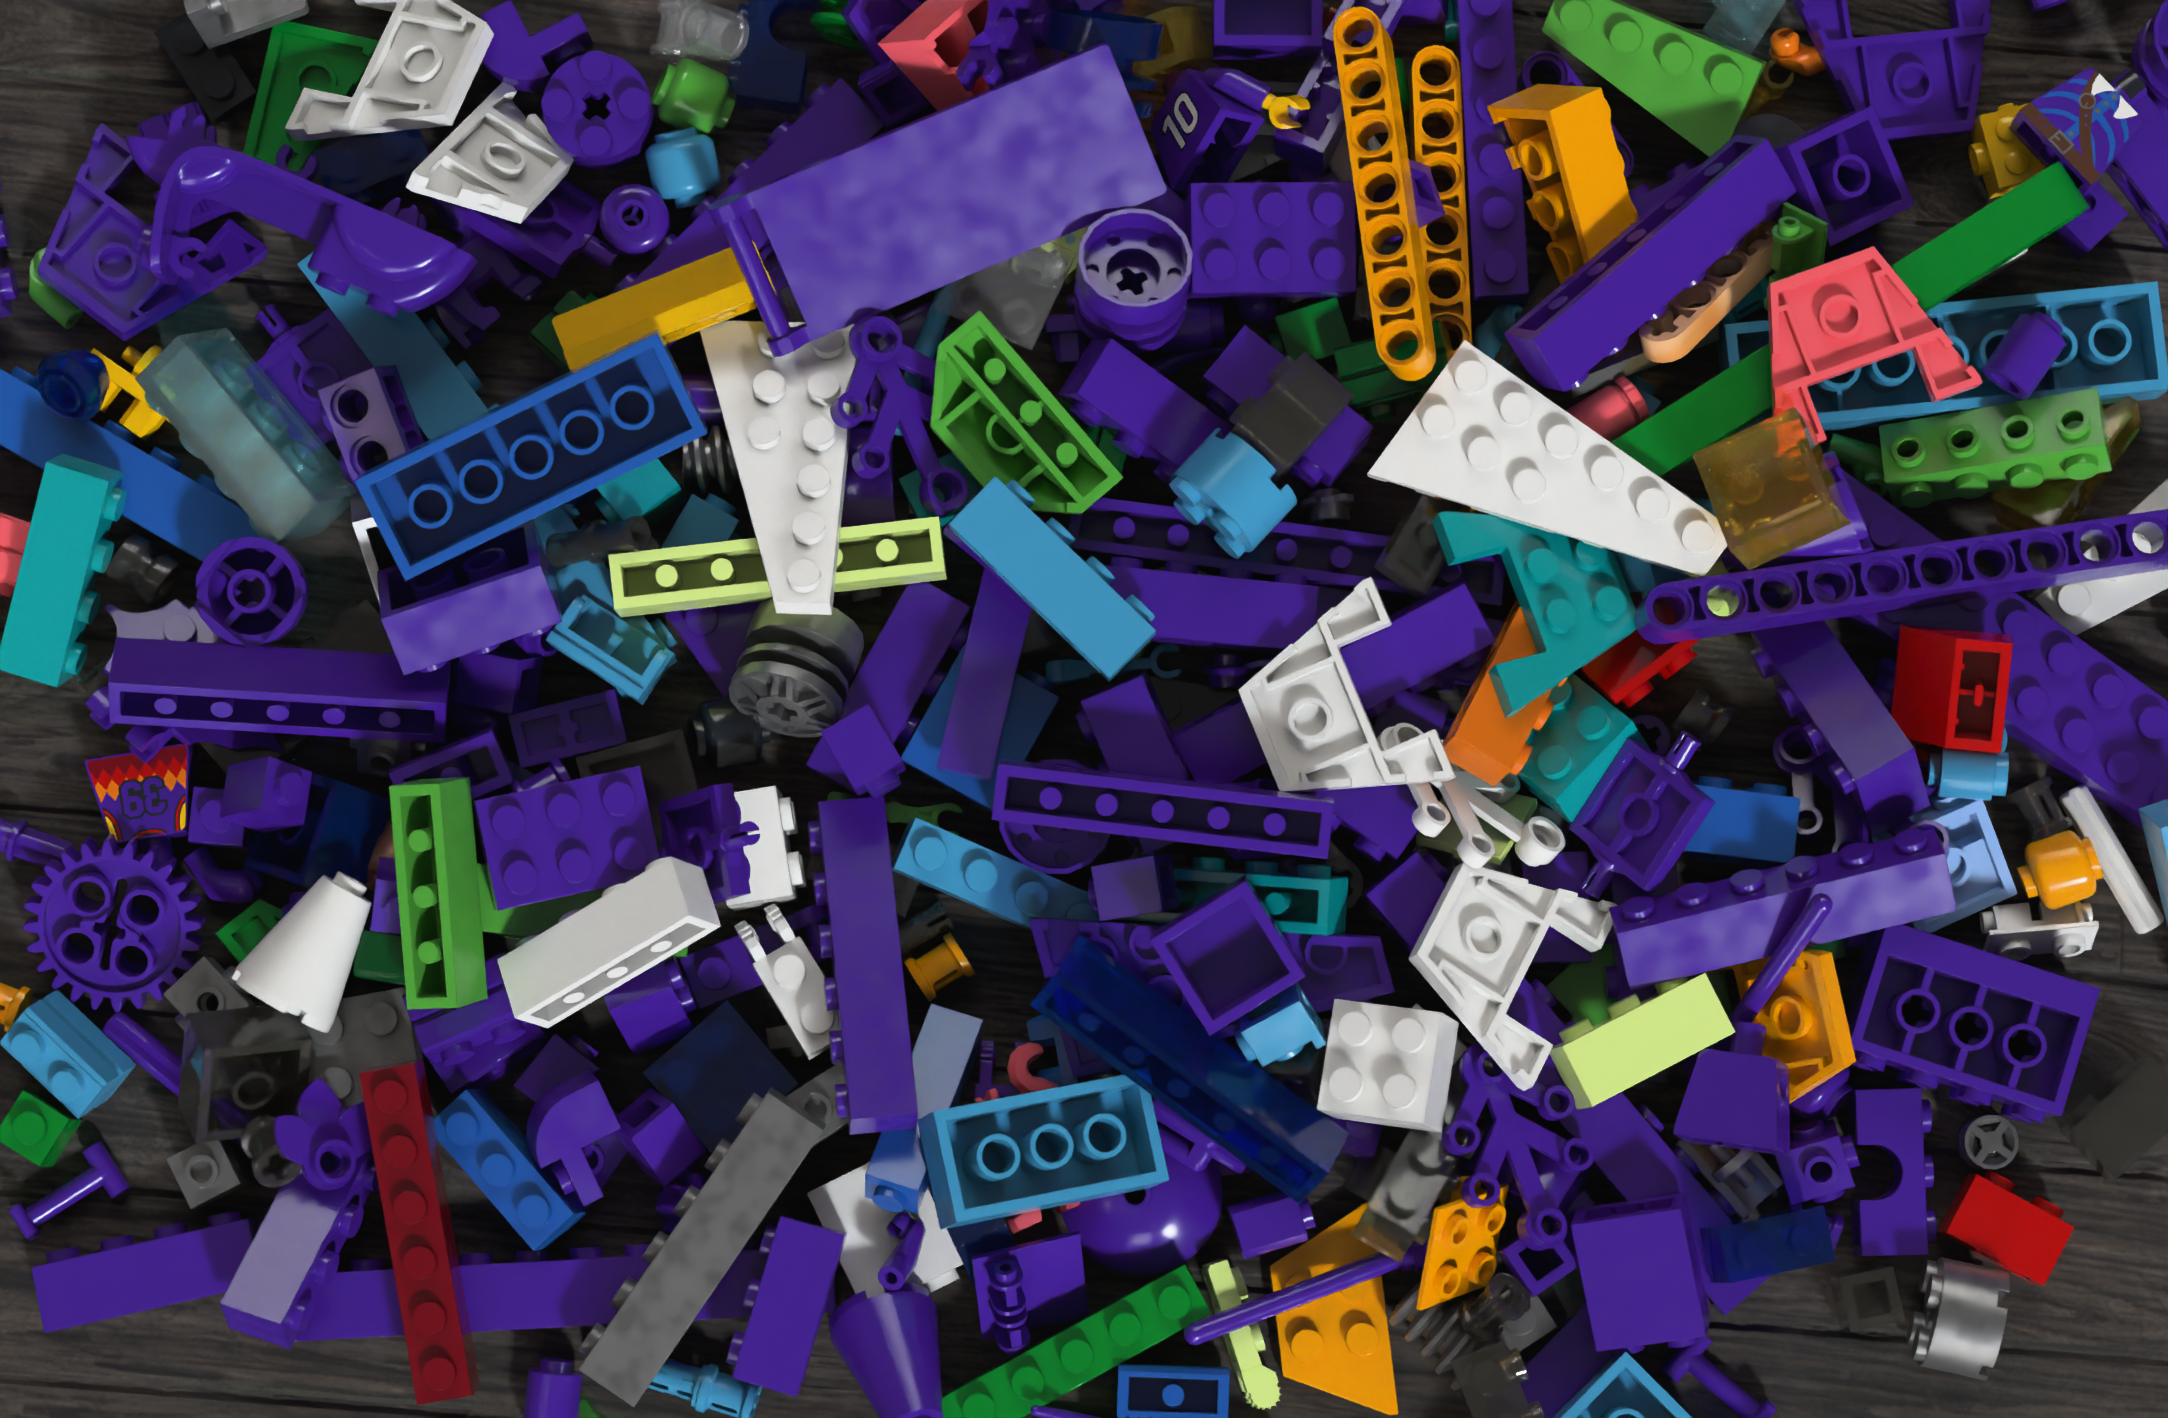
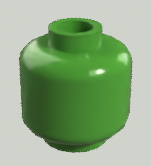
M688 58L682 59L676 66L668 63L652 97V103L658 105L657 115L662 122L679 130L695 127L698 134L705 135L712 130L714 125L721 129L725 127L736 100L727 96L729 91V79L727 76Z

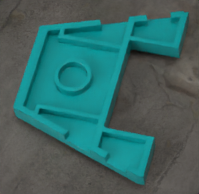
M1445 511L1438 513L1432 520L1448 566L1495 554L1501 555L1538 654L1496 664L1488 672L1505 718L1514 716L1530 702L1547 693L1566 677L1590 663L1636 630V609L1613 550L1595 547L1578 539L1555 532L1553 534L1494 515Z

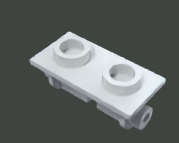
M2080 901L2053 910L2039 902L2038 909L2041 920L2032 921L2029 903L1992 905L1989 911L1980 912L1981 932L1988 933L1983 951L2014 961L2026 959L2030 955L2054 953L2058 957L2076 956L2085 950H2091L2099 928V922L2093 921L2091 904L2081 903Z

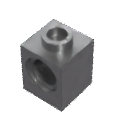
M215 1134L166 1159L190 1209L204 1208L251 1184L230 1139L225 1134Z

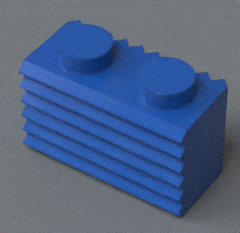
M1120 1363L1117 1374L1116 1415L1118 1418H1126L1127 1416L1129 1418H1228L1230 1369L1228 1367Z

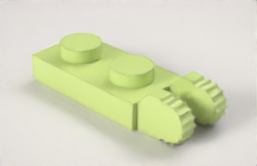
M1219 1259L1202 1265L1203 1268L1200 1270L1215 1314L1241 1305V1300L1248 1298L1247 1287L1238 1266L1230 1269L1227 1259ZM1258 1323L1222 1335L1240 1390L1244 1392L1243 1398L1247 1400L1246 1403H1250L1251 1407L1256 1406L1257 1409L1261 1407L1262 1410H1265V1408L1271 1409V1406H1276V1402L1280 1401L1279 1396L1282 1395L1279 1393L1281 1388L1277 1386L1279 1381L1276 1372L1264 1367L1261 1363L1258 1353L1265 1351L1266 1348Z

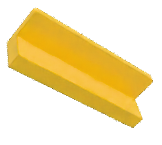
M752 240V242H753V244H754V247H755V249H756V251H757V253H758V256H759V258H760V260H761V262H762V259H761V257H760V254H759V252H758V249H757V247H756V244H755V242ZM729 247L555 316L552 319V324L564 351L563 354L569 369L572 371L656 329H659L665 343L668 344L756 309L757 306L733 251ZM766 271V274H767V276H768V278H769V281H770V283H771V285H772V287H773V290H774V292H775V294H776V291H775V289H774V286H773V284H772V281H771V279H770V276H769V274H768V271Z

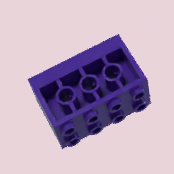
M1903 924L1868 932L1867 942L1863 946L1844 1008L1856 1062L1850 1066L1871 1073H1875V1070L1884 1072L1886 1067L1898 1071L1895 1080L1900 1083L1922 1088L1923 1090H1927L1928 1087L1937 1089L1939 1084L1950 1088L1948 1098L1976 1107H1979L1980 1104L1990 1106V1103L1994 1102L2002 1105L2000 1115L2028 1124H2032V1122L2043 1123L2044 1117L2062 1116L2101 988ZM1910 1002L1913 1005V1010L1916 1012V1018L1914 1022L1907 1024L1905 1016L1902 1015V1005ZM1963 1020L1965 1027L1968 1029V1035L1966 1039L1959 1040L1958 1033L1955 1032L1956 1021ZM2016 1037L2017 1043L2020 1045V1052L2018 1056L2012 1057L2011 1051L2008 1049L2009 1038Z

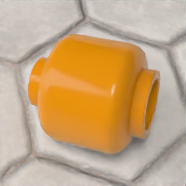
M2065 830L2028 844L2024 851L2026 865L2017 868L2027 898L2039 896L2042 904L2052 910L2091 897L2096 892V880L2103 878L2100 863L2089 837L2080 839L2075 832Z

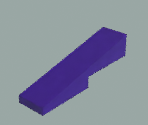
M1343 0L1322 37L1323 49L1296 94L1304 96L1309 101L1310 109L1299 110L1289 106V117L1302 126L1276 129L1274 132L1276 156L1324 175L1346 130L1333 40V26L1336 19L1345 10L1352 7L1368 8L1378 16L1391 38L1409 0ZM1365 30L1355 36L1352 47L1366 45L1372 39L1374 31ZM1368 83L1361 89L1359 98L1362 97Z
M985 567L936 767L939 771L992 782L1032 608L1016 592Z

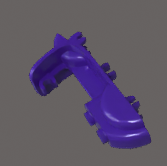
M180 107L173 112L169 122L167 141L138 136H125L132 158L143 173L161 187L155 206L153 225L148 224L143 230L137 244L136 253L142 256V269L151 272L163 284L176 285L179 277L187 281H196L199 276L193 270L185 268L182 261L183 256L189 251H198L204 255H208L210 251L201 240L189 237L194 210L197 203L203 199L220 203L316 244L307 267L312 272L318 274L315 281L317 285L341 296H345L348 289L368 296L365 305L393 318L396 317L398 310L413 313L447 297L464 282L478 262L474 256L457 248L453 243L427 232L428 224L426 217L422 214L420 215L416 205L413 204L409 209H401L402 200L397 197L390 200L383 210L378 211L317 185L311 181L318 174L320 161L310 155L306 166L302 170L291 171L288 164L294 150L286 144L277 152L276 167L244 153L217 144L216 129L213 126L207 127L206 118L201 114L196 118L187 120L188 111L185 107Z

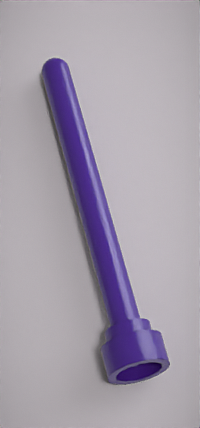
M1819 893L1812 897L1729 1016L1732 1026L1734 1021L1750 1023L1754 1021L1832 910L1833 902L1827 894ZM1731 1035L1704 1049L1729 1052ZM1699 1052L1687 1057L1683 1063L1684 1072L1689 1080Z
M1422 1224L1400 1232L1399 1239L1392 1241L1391 1248L1191 1323L1185 1328L1184 1337L1188 1343L1199 1345L1398 1268H1401L1403 1272L1411 1269L1414 1273L1422 1272L1429 1233Z

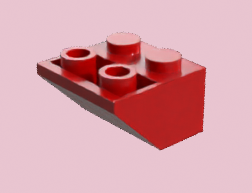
M1664 603L1653 604V613L1660 622L1664 624L1676 623L1675 613L1668 605ZM1636 629L1633 633L1584 667L1576 670L1573 674L1624 713L1655 689L1649 682V679L1658 672L1666 681L1694 659L1698 654L1692 646L1700 639L1653 644L1645 640Z
M1900 624L1891 716L1906 737L1944 748L2001 753L2013 647L2012 635Z

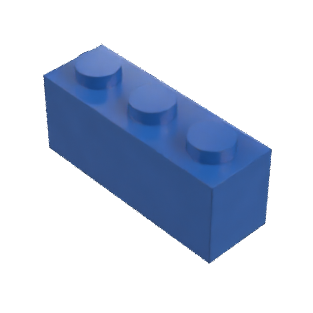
M466 1089L434 1119L437 1140L533 1251L551 1248L590 1212L586 1206L582 1205L573 1192L564 1196L552 1173L550 1164L543 1168L539 1167L530 1154L527 1138L485 1089Z

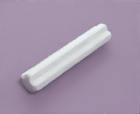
M2084 784L2078 785L2063 793L2059 797V803L2081 839L2089 837L2100 863L2103 877L2135 932L2144 934L2164 922L2163 914L2088 787Z

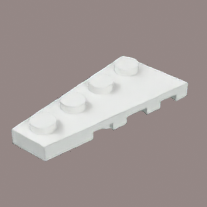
M2168 478L2127 515L2168 509ZM2132 533L2135 546L2142 552L2151 553L2149 541L2139 533ZM2094 545L2083 553L2086 558L2092 561H2099V554ZM2168 569L2044 587L2030 601L2036 608L2071 633L2078 635L2167 589Z

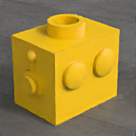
M2013 103L2004 104L1998 107V111L1982 114L1974 121L1973 130L1970 132L1973 144H1970L1968 148L1969 159L1975 175H1983L1989 199L2003 196L2046 169L2009 129L2019 110L2026 104L2014 106Z

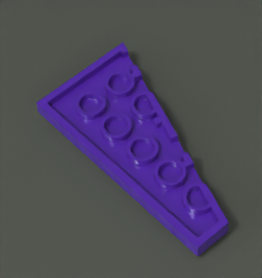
M1029 917L1073 1079L1234 1036V1032L1240 1030L1239 1020L1236 1019L1209 1036L1150 942V934L1165 924ZM1282 932L1305 969L1306 977L1299 980L1298 983L1317 1013L1333 1009L1334 999L1359 1002L1395 992L1380 936L1354 934L1314 935Z

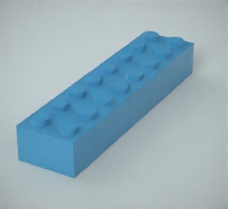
M2158 281L1940 303L1926 312V315L1937 328L1941 327L1953 342L1952 346L1968 366L1972 365L1983 383L1978 387L1934 403L1931 402L1911 350L1811 385L1807 389L1824 432L1879 427L1880 425L2022 401L2024 399L2009 394L1993 383L1984 374L1982 368L2020 314L2033 316L2035 312H2041L2055 320L2062 327L2063 331L2060 336L2064 339L2066 346L2028 399L2096 387L2098 388L2102 404L2157 399L2168 391V362ZM1768 320L1724 324L1719 331V340L1717 341L1720 373L1769 343ZM1772 410L1729 436L1728 442L1773 437Z

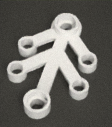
M1399 723L1395 727L1386 728L1378 736L1377 740L1381 750L1384 751L1424 733L1409 723ZM1450 762L1456 778L1449 781L1430 782L1439 788L1463 836V839L1457 845V852L1462 861L1470 867H1483L1496 851L1494 842L1484 833L1476 815L1515 841L1514 848L1517 856L1529 866L1536 867L1540 864L1546 865L1550 863L1565 846L1563 833L1551 820L1542 816H1535L1524 824L1481 794L1486 793L1497 803H1507L1520 789V781L1517 775L1515 776L1509 772L1493 787ZM1429 782L1407 784L1418 805V808L1412 814L1414 826L1422 834L1436 837L1449 824V811L1441 802L1437 801Z

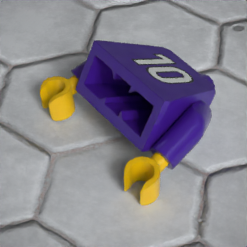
M1209 67L1204 72L1188 68L1184 71L1179 70L1171 73L1166 77L1162 85L1166 99L1151 124V134L1160 156V173L1163 181L1183 200H1185L1184 190L1190 183H1227L1265 120L1261 113L1263 108L1269 111V118L1275 127L1280 129L1296 128L1302 125L1289 117L1288 106L1290 105L1299 110L1310 109L1309 101L1301 95L1277 97L1271 94L1272 87L1236 69Z

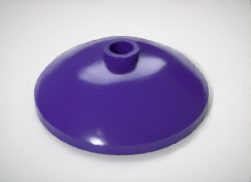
M1157 1121L1158 1123H1160V1124L1163 1125L1164 1127L1168 1128L1169 1130L1173 1131V1132L1176 1133L1177 1135L1181 1136L1182 1138L1186 1139L1187 1141L1191 1142L1192 1144H1195V1143H1193L1192 1141H1190V1140H1188L1187 1138H1185L1184 1136H1182V1135H1180L1179 1133L1175 1132L1174 1130L1170 1129V1128L1167 1127L1166 1125H1164V1124H1162L1161 1122ZM1164 1152L1169 1180L1152 1188L1145 1189L1146 1196L1142 1203H1132L1128 1199L1127 1193L1082 1201L1080 1205L1062 1212L1064 1222L1069 1232L1079 1230L1082 1250L1107 1268L1136 1275L1155 1274L1170 1270L1193 1257L1206 1244L1217 1226L1223 1205V1181L1218 1161L1212 1158L1206 1169L1194 1171Z

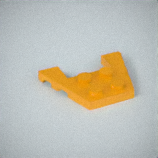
M1806 947L1752 1022L1766 1026L1762 1056L1776 1058L1788 1066L1789 1104L1856 1062L1832 952ZM1771 956L1704 973L1708 974L1733 969L1740 999H1742Z

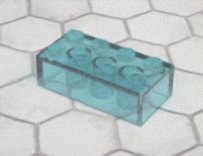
M227 328L178 335L135 378L144 389V396L149 406L158 414L169 419L179 431V439L184 448L195 457L201 458L215 475L214 482L216 486L227 497L239 503L249 515L248 521L251 528L261 538H268L277 544H283L321 534L350 506V496L359 494L356 493L354 485L350 484L344 477L339 461Z

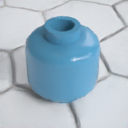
M695 127L684 130L676 129L654 135L656 143L649 146L645 152L652 189L663 199H674L676 208L700 204L707 198L705 192L716 188L721 182V173L712 138L705 134H698Z

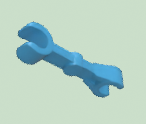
M1171 643L1160 644L1152 651L1150 657L1140 658L1139 661L1132 659L1116 676L1124 675L1125 672L1147 669L1151 670L1154 676L1161 679H1176L1181 675L1182 669H1175L1169 672L1163 671L1157 665V658L1165 652H1180V648ZM1054 660L1047 662L1045 665L1046 679L1055 685L1072 684L1090 679V676L1101 675L1089 662L1084 660Z

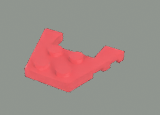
M1874 246L1770 283L1767 287L1774 453L1777 459L1824 443L1827 440L1807 389L1811 385L1908 350L1913 352L1932 403L1973 389L1983 383L1978 372L1972 365L1968 366L1952 346L1953 342L1941 327L1937 328L1917 304L1918 299Z

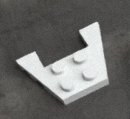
M354 0L360 6L393 12L354 95L348 97L304 88L285 130L293 140L308 141L450 126L459 112L493 39L494 33L487 22L451 0Z
M1372 577L1362 580L1353 588L1354 591L1335 608L1332 607L1317 620L1318 623L1294 644L1291 643L1238 690L1279 791L1301 793L1449 781L1456 778L1436 729L1384 751L1381 750L1340 651L1342 646L1392 625Z
M1463 862L1454 868L1408 959L1516 1087L1525 1091L1533 1087L1553 1044L1509 1017L1506 1012L1549 926L1593 953L1601 949L1613 925L1609 907L1617 906V904L1605 900L1595 902L1577 897L1578 893L1561 888L1554 891L1528 884V880L1483 867L1473 868Z

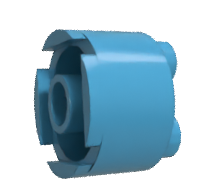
M1216 428L1171 475L1170 487L1178 496L1174 501V506L1195 525L1204 520L1217 533L1214 536L1215 541L1235 559H1239L1244 552H1252L1297 504V499L1288 484L1281 490L1276 487L1271 477L1277 470L1259 452L1231 432L1223 439L1221 428Z

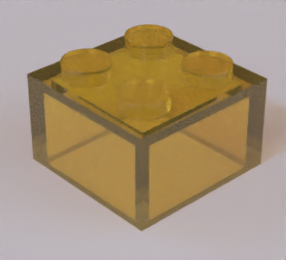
M1795 407L1692 454L1729 551L1748 570L1851 524L1813 427Z

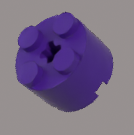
M594 50L570 59L560 66L550 78L541 101L544 122L558 147L574 159L572 164L581 169L591 171H613L631 165L643 155L652 141L655 109L644 79L630 63L617 56ZM596 105L600 108L606 106L610 115L603 120L597 115L592 117L589 111Z

